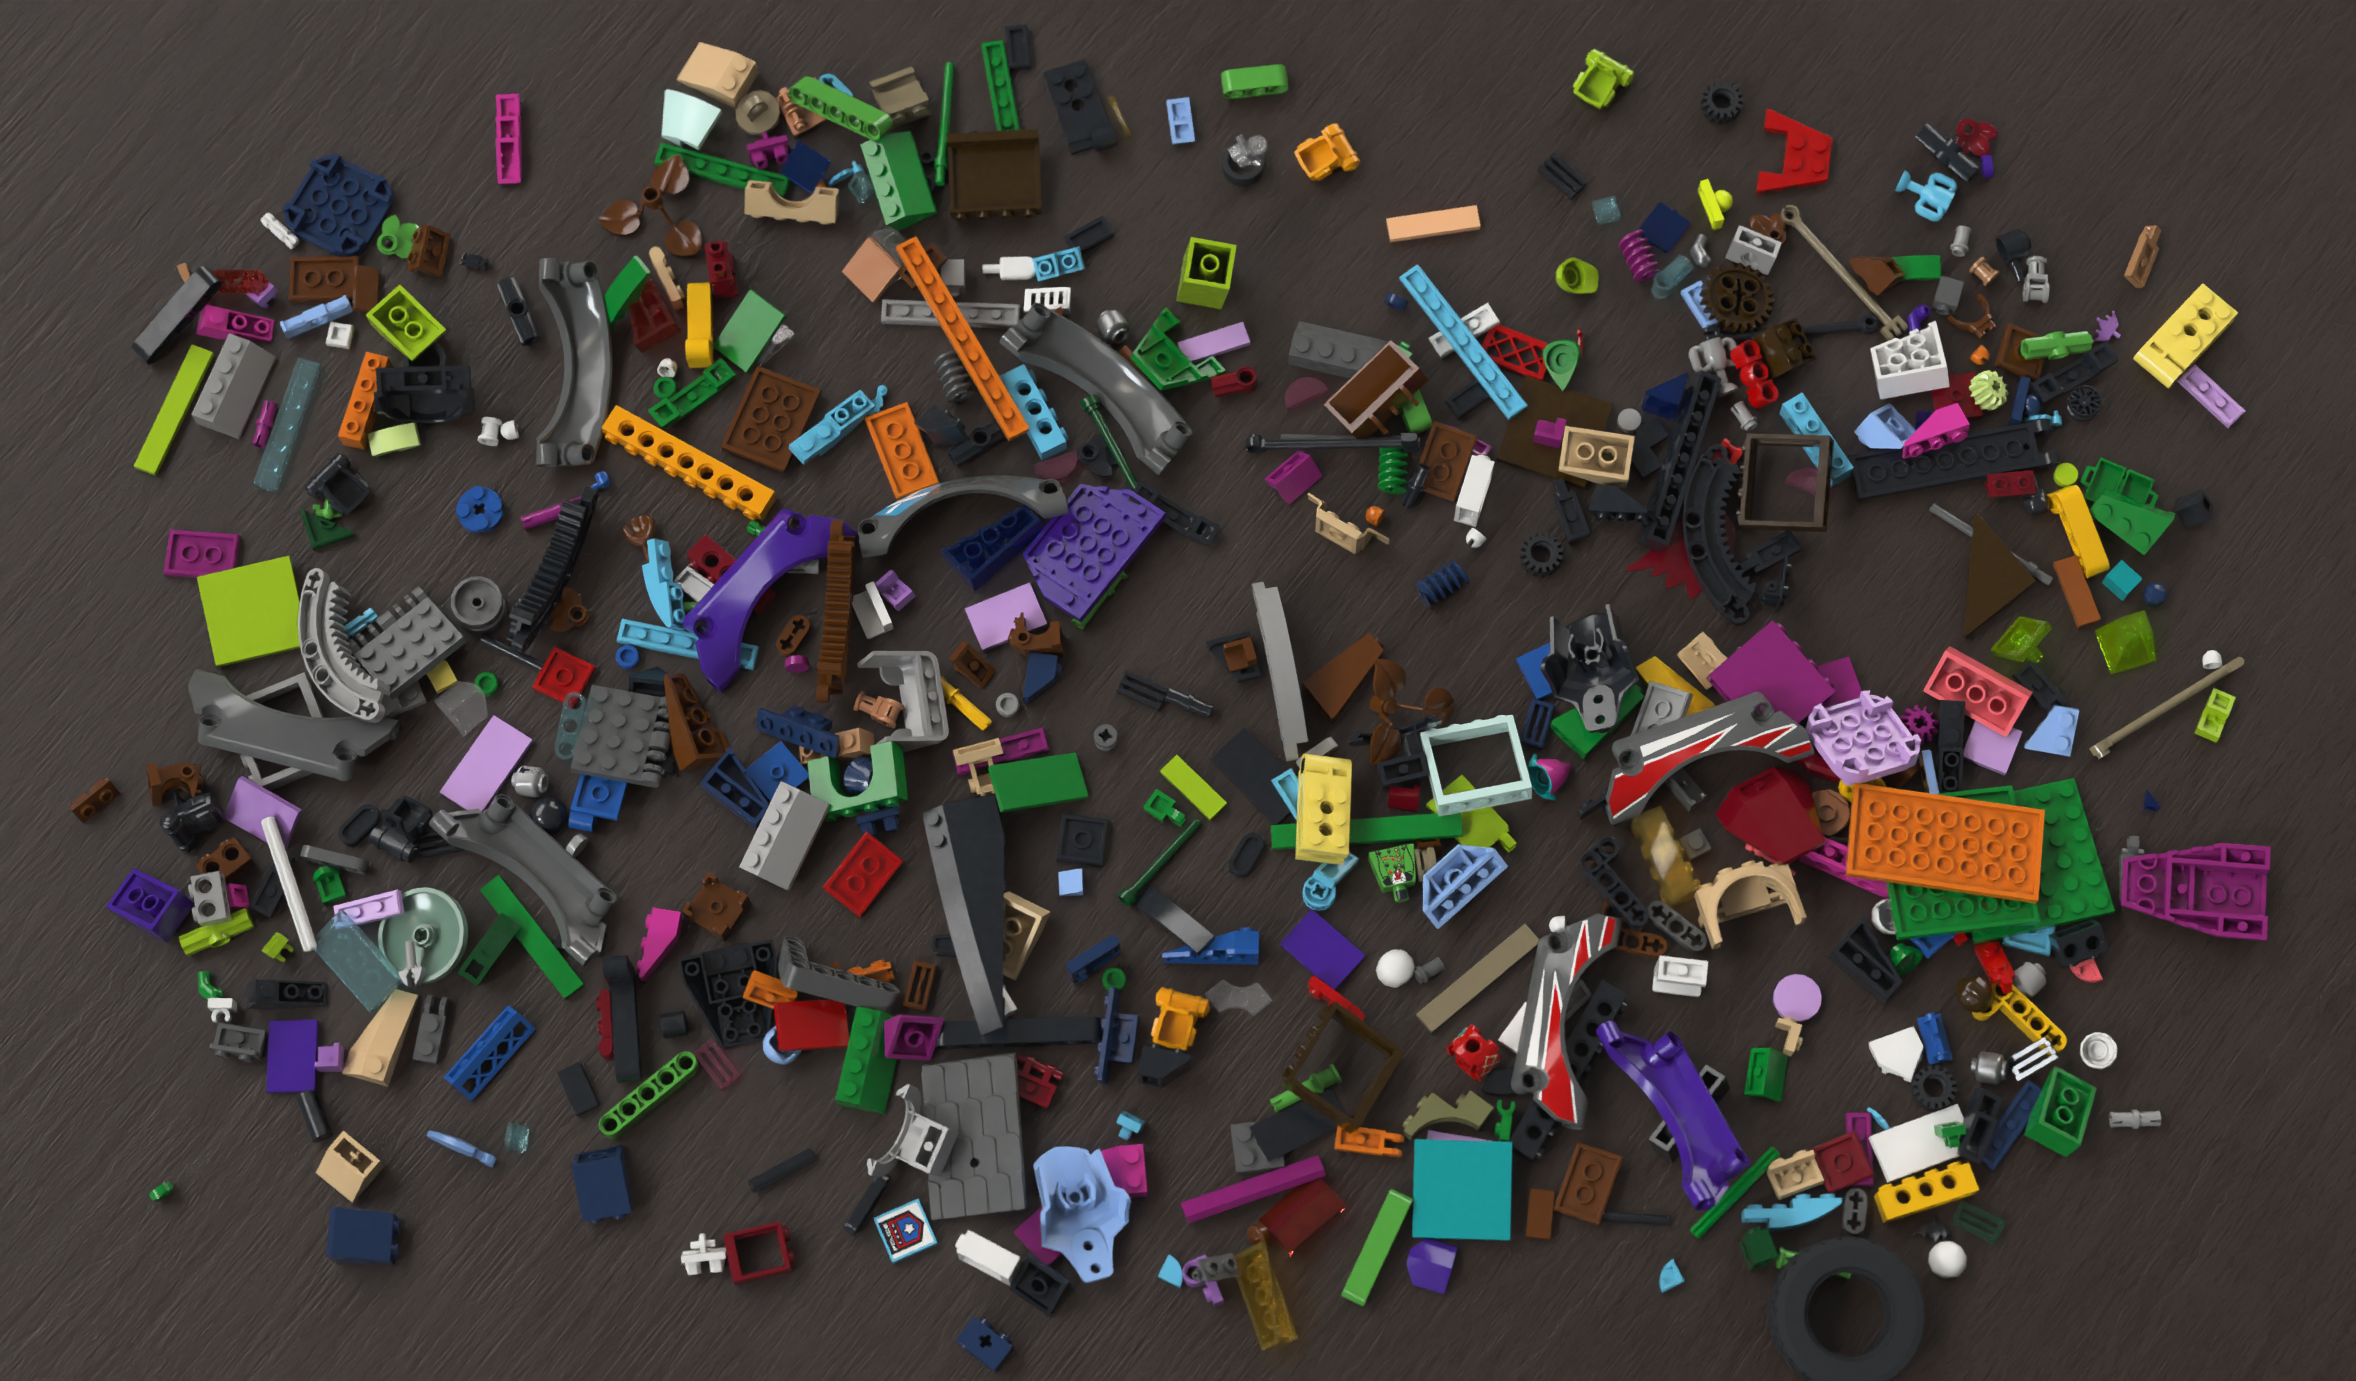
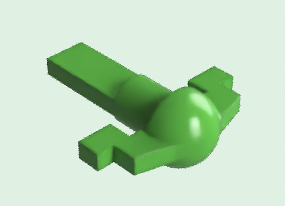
M325 498L324 509H320V505L313 504L312 510H316V515L328 520L342 517V514H338L330 507L327 498Z

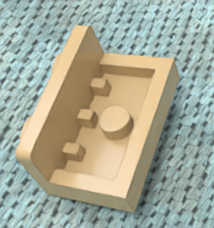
M1704 632L1699 634L1677 654L1707 690L1712 687L1711 683L1706 679L1707 676L1728 659Z
M1801 1150L1789 1159L1779 1158L1768 1166L1767 1175L1778 1200L1824 1184V1178L1815 1161L1814 1150L1808 1152Z

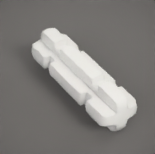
M266 213L261 218L262 224L269 228L282 242H285L290 249H294L299 244V239L293 233H290V230L276 220L272 214Z

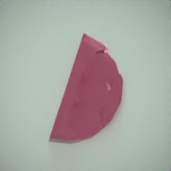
M1304 377L1297 379L1286 390V410H1290L1327 393L1328 388L1316 378Z
M1075 450L1033 464V468L1037 475L1042 476L1044 479L1063 481L1070 477L1078 462L1077 451Z
M1809 467L1791 472L1784 483L1816 495L1818 470Z

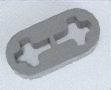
M1329 737L1305 754L1329 757L1339 746L1332 737ZM1302 756L1296 761L1299 768Z

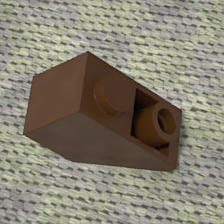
M1862 255L1849 261L1853 266L1854 272L1866 281L1868 289L1877 296L1888 293L1906 276L1892 258Z

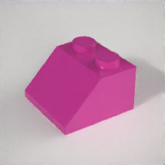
M1143 1144L1117 1146L1102 1150L1101 1154L1114 1186L1124 1189L1130 1198L1147 1197Z

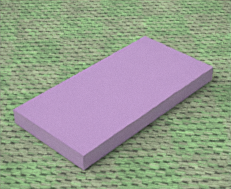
M493 715L440 790V794L465 810L480 809L483 812L527 752L533 740Z

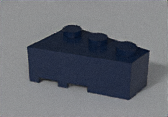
M730 747L700 784L704 792L757 831L769 804Z

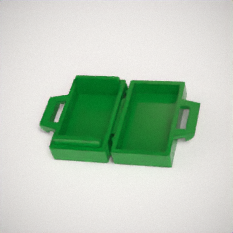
M2103 458L2099 459L2096 467L2086 466L2080 481L2082 486L2087 487L2084 499L2085 502L2090 504L2096 501L2104 489L2132 498L2143 504L2146 503L2148 495L2153 496L2150 502L2152 506H2155L2159 496L2151 490L2154 479L2130 469L2126 471L2125 467ZM2089 471H2093L2090 483L2085 482Z

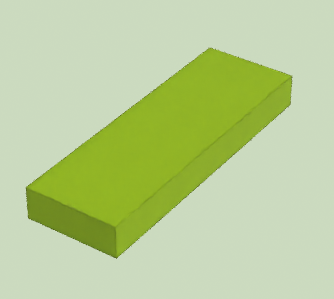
M1178 755L1160 770V773L1210 821L1227 806V802Z

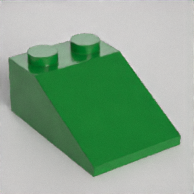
M2054 1066L2030 1114L2024 1135L2064 1157L2069 1156L2082 1143L2097 1088Z

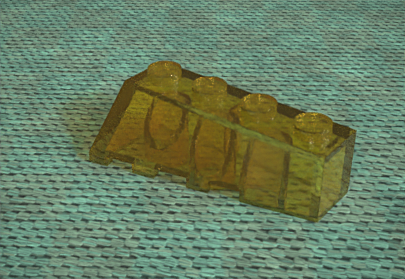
M1659 806L1641 813L1633 819L1631 829L1636 838L1639 837L1643 845L1640 846L1644 858L1649 859L1652 865L1650 871L1655 881L1658 880L1661 885L1660 894L1663 901L1668 902L1671 908L1694 899V895L1701 888V884L1698 879L1693 880V868L1690 862L1683 861V848L1678 840L1673 841L1674 831L1662 807Z
M1262 1241L1235 1255L1234 1258L1241 1272V1276L1236 1278L1262 1351L1282 1347L1298 1339L1267 1252L1266 1241Z

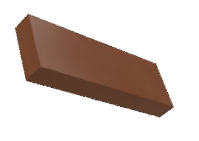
M2077 556L2054 562L2053 567L2077 628L2099 622L2101 617Z

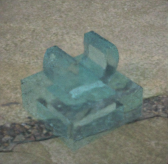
M863 170L855 172L847 185L859 203L867 201L870 194L875 192L874 185L870 181V174L866 175Z
M1615 196L1592 201L1598 225L1620 220L1621 215Z

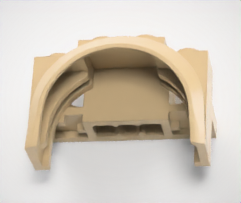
M1749 861L1734 870L1732 867H1728L1718 872L1719 874L1716 875L1713 884L1707 883L1698 887L1699 890L1694 895L1700 912L1698 922L1700 928L1705 927L1712 950L1721 947L1722 938L1718 923L1786 903L1790 908L1795 925L1804 923L1807 918L1788 864L1781 866L1780 863H1775L1764 867L1763 862L1755 863V861ZM1766 886L1772 889L1770 894H1768Z

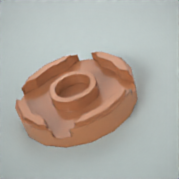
M1833 790L1813 792L1812 796L1823 836L1830 837L1839 834L1846 827L1850 819L1847 800L1840 793Z

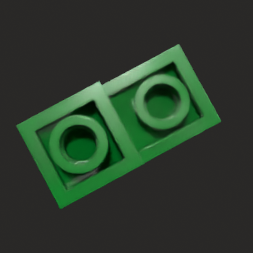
M1941 256L1891 257L1906 275L1901 281L1915 279L1918 281L1936 280L1942 276Z

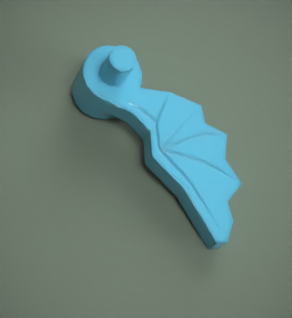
M856 161L852 162L853 168L845 169L832 177V180L828 182L829 187L850 175L855 174L856 177L863 175L864 170L862 166L857 165Z
M881 385L878 387L876 398L871 400L875 408L869 413V416L880 412V408L883 407L882 397L888 394L886 386Z
M2055 410L2053 411L2054 416L2038 414L2023 418L2022 422L2028 423L2041 419H2050L2052 426H2061L2062 417Z
M1870 1107L1866 1109L1885 1131L1890 1129L1880 1114Z

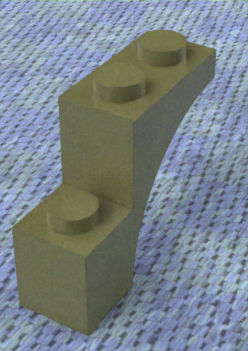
M1469 1091L1467 1095L1461 1094L1454 1104L1457 1107L1455 1109L1432 1092L1429 1097L1424 1096L1417 1105L1419 1111L1416 1115L1412 1116L1410 1114L1402 1126L1405 1128L1403 1135L1411 1141L1422 1129L1440 1122H1458L1479 1131L1494 1107L1472 1091Z

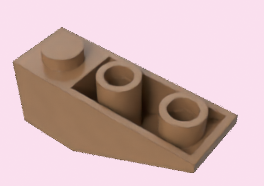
M861 728L835 733L840 739L838 756L834 759L839 760V762L853 761L859 755L866 758L871 757L870 746L875 745L874 733ZM799 746L801 765H808L807 761L826 757L824 754Z

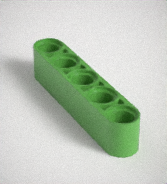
M803 77L789 89V96L794 103L871 140H878L893 126V121L887 113L812 77Z
M687 1051L679 1053L603 1115L599 1121V1128L604 1136L609 1139L620 1137L691 1079L699 1069V1063L695 1056ZM684 1060H692L691 1068L686 1070L681 1068ZM666 1075H673L674 1080L671 1084H662V1080ZM646 1091H655L653 1099L648 1101L643 1099ZM628 1106L636 1107V1112L632 1116L624 1114ZM615 1121L617 1122L616 1129L611 1132L606 1131L607 1123Z
M1390 1189L1341 1294L1342 1297L1364 1306L1411 1206L1412 1198Z

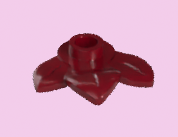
M1965 118L1956 126V134L1958 136L1956 143L1962 148L1964 154L1968 155L1971 152L1980 158L1989 155V140L1998 136L1997 130L1987 122L1977 123L1973 119ZM1970 126L1972 129L1971 133H1966L1964 127Z

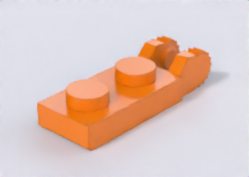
M1337 1126L1334 1150L1377 1156L1402 1157V1150L1385 1148L1384 1141L1400 1143L1404 1142L1405 1136L1386 1133L1384 1130L1362 1127L1349 1134L1340 1126Z

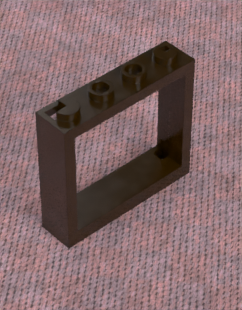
M1747 433L1744 446H1742L1745 460L1740 466L1743 484L1739 486L1738 490L1741 508L1737 509V522H1739L1743 529L1827 532L1834 440L1831 436ZM1758 446L1820 447L1814 522L1752 520Z
M1335 1001L1329 1006L1325 1005L1318 1013L1319 1021L1316 1025L1313 1024L1307 1031L1305 1036L1308 1038L1304 1045L1301 1043L1295 1050L1293 1055L1296 1058L1292 1064L1289 1063L1282 1071L1281 1075L1284 1077L1280 1084L1350 1134L1359 1129L1405 1051ZM1331 1018L1386 1056L1349 1117L1294 1079Z

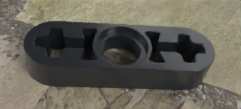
M885 1174L882 1177H875L847 1220L843 1228L844 1231L852 1236L859 1232L890 1183L892 1176Z

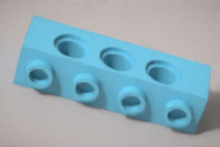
M1023 364L999 376L1030 429L1027 434L1041 460L1043 461L1066 450V441L1069 440L1064 428L1059 429L1055 422L1058 418L1053 408L1048 409L1045 403L1048 400L1044 391L1037 389L1035 385L1037 379L1033 371L1027 370ZM1022 389L1031 391L1025 396L1019 394ZM1033 408L1041 410L1037 415L1029 413ZM1045 427L1052 430L1049 434H1042L1040 432Z
M1803 393L1783 403L1780 415L1794 435H1829L1834 440ZM1835 440L1831 487L1850 477L1854 468ZM1803 447L1818 469L1820 447Z

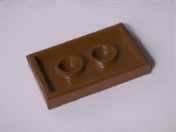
M359 256L290 257L289 302H332L342 298L343 295L347 296L349 302H353L354 267L360 265Z
M1434 421L1419 462L1428 465L1432 469L1425 482L1423 492L1452 502L1456 501L1478 436Z
M1577 1142L1553 1210L1600 1226L1624 1157Z

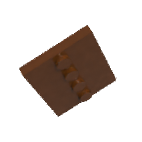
M757 366L720 446L721 450L785 474L794 455L789 450V444L803 435L821 395V390Z

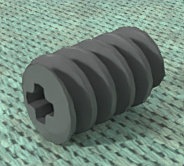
M955 350L940 355L934 362L935 368L938 369L937 374L941 377L940 382L944 385L943 390L947 394L946 399L949 402L964 401L975 393L968 391L973 385L970 382L965 383L970 377L968 374L962 375L966 368L965 366H959L962 364L960 358H956L958 354Z

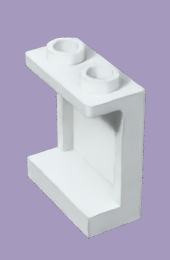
M1659 956L1654 968L1652 991L1699 997L1701 986H1706L1708 961Z

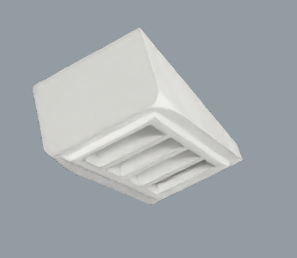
M1071 288L1025 289L1024 312H1028L1032 307L1031 296H1036V303H1040L1041 296L1045 297L1044 306L1054 311L1061 306L1064 314H1070ZM1050 297H1054V304L1049 305ZM1059 297H1063V304H1058Z

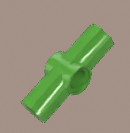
M2064 331L2047 334L2044 337L2024 339L2021 341L2020 350L2025 360L2045 357L2054 360L2066 357L2069 354L2085 353L2091 350L2093 341L2087 331L2065 334Z

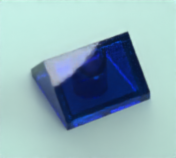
M1687 372L1645 391L1641 406L1642 410L1675 421L1689 378Z

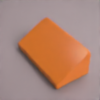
M753 971L743 998L774 1009L773 1004L776 1002L795 1001L797 990L784 986L780 979Z

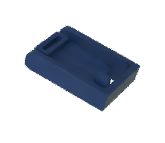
M1111 935L1066 963L1067 975L1073 984L1078 981L1082 983L1088 979L1087 975L1119 956L1120 943L1117 936Z

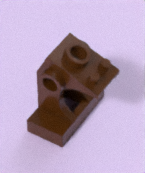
M1021 612L1019 618L1015 617L1014 623L1016 627L1011 629L1008 636V642H1010L1012 651L1025 656H1029V653L1032 652L1054 654L1058 658L1065 657L1064 634L1060 621L1050 622V628L1044 634L1032 635L1026 630L1024 613Z
M156 763L147 765V783L152 806L162 805L164 794L174 788H180L187 792L190 799L201 795V790L198 789H203L205 775H201V766L181 763L157 768Z

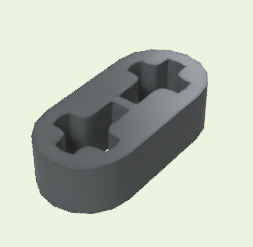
M1853 1188L1844 1197L1842 1228L1845 1233L1851 1236L1860 1234L1865 1227L1867 1195L1862 1189ZM1854 1194H1858V1199H1862V1202L1857 1204L1856 1210L1853 1209V1201L1849 1200ZM1853 1214H1856V1223H1860V1226H1857L1855 1230H1852L1851 1225L1847 1224V1222L1852 1220Z

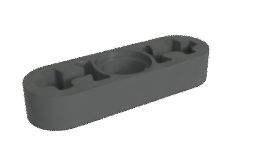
M303 845L300 853V858L305 861L337 867L340 870L362 875L366 874L369 865L368 861L361 858L308 845Z
M1654 901L1648 906V920L1691 953H1700L1705 949L1707 937L1700 929L1662 901ZM1653 908L1655 910L1661 908V914L1665 918L1668 917V914L1672 916L1668 919L1666 926L1662 924L1665 920L1659 915L1656 918L1653 916ZM1673 921L1682 923L1683 931L1681 933L1671 931L1670 924ZM1687 929L1691 930L1689 933L1690 937L1693 939L1699 937L1701 939L1699 942L1701 946H1692V940L1688 936H1686L1685 940L1682 939Z

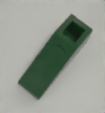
M501 913L471 952L458 973L475 985L481 986L522 926Z

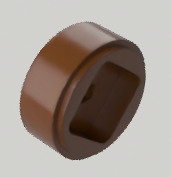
M1256 1223L1247 1229V1237L1253 1247L1260 1249L1269 1244L1270 1233L1262 1223Z

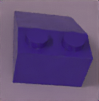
M133 868L106 908L150 935L168 943L195 903L180 890Z

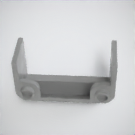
M872 651L857 663L858 668H879L880 676L886 684L899 686L901 703L904 705L905 729L896 730L892 733L891 737H885L877 744L893 741L902 745L904 753L940 743L947 738L949 728L939 663L933 653L929 651Z

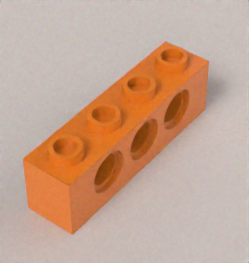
M370 352L365 354L338 434L339 439L345 446L361 450L366 449L369 440L368 434L371 433L377 416L374 403V392L377 391L376 368L393 367L391 361L386 356Z

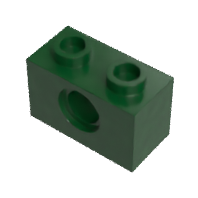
M1756 1227L1746 1231V1234L1743 1235V1239L1739 1243L1749 1271L1772 1264L1778 1256L1768 1228L1761 1230L1760 1227Z

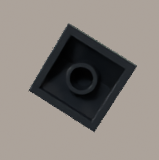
M1029 1253L1009 1289L1049 1317L1071 1285L1069 1280Z

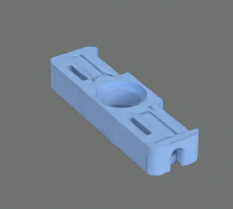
M343 295L342 298L304 311L301 315L284 322L281 321L280 324L286 337L292 338L349 314L353 310L347 296Z

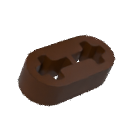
M796 615L792 617L778 637L776 648L781 656H794L810 633L811 626L805 616ZM801 622H804L803 625L805 629H799L795 635V624H801ZM793 638L791 641L792 648H786V650H783L782 643L784 642L787 644L789 640Z

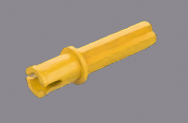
M941 676L943 696L946 699V703H951L981 730L988 729L992 723L991 719L960 693L959 688L955 689Z

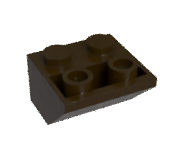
M1797 318L1772 326L1752 338L1759 345L1760 354L1763 357L1762 360L1767 366L1772 379L1785 375L1817 359L1813 347L1809 344L1803 327Z

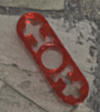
M260 270L212 271L222 282V286L217 293L257 294L263 292L269 284L268 279ZM242 278L238 284L233 285L235 280Z

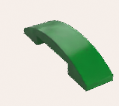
M720 358L706 368L701 377L670 399L664 398L650 408L648 413L662 429L702 407L735 378L736 374Z

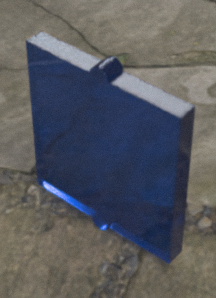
M798 140L792 152L787 155L788 159L780 173L809 192L814 193L821 179L825 178L824 174L831 160Z
M1659 202L1638 230H1644L1642 237L1647 238L1650 245H1655L1668 254L1691 222L1679 215L1677 210H1672L1662 202Z

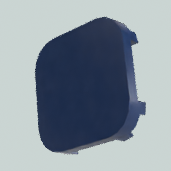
M332 153L317 160L314 158L309 164L310 170L290 203H285L283 209L285 222L290 231L298 238L335 256H359L369 247L390 212L394 202L393 192L383 176L380 174L377 176L342 159L338 154Z

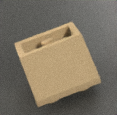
M343 1131L327 1149L316 1173L354 1203L385 1165Z

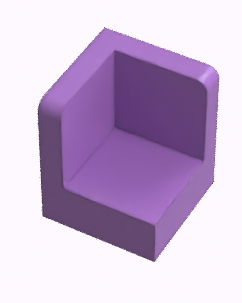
M334 1043V1046L318 1047V1062H315L314 1067L319 1072H343L344 1047L340 1043Z

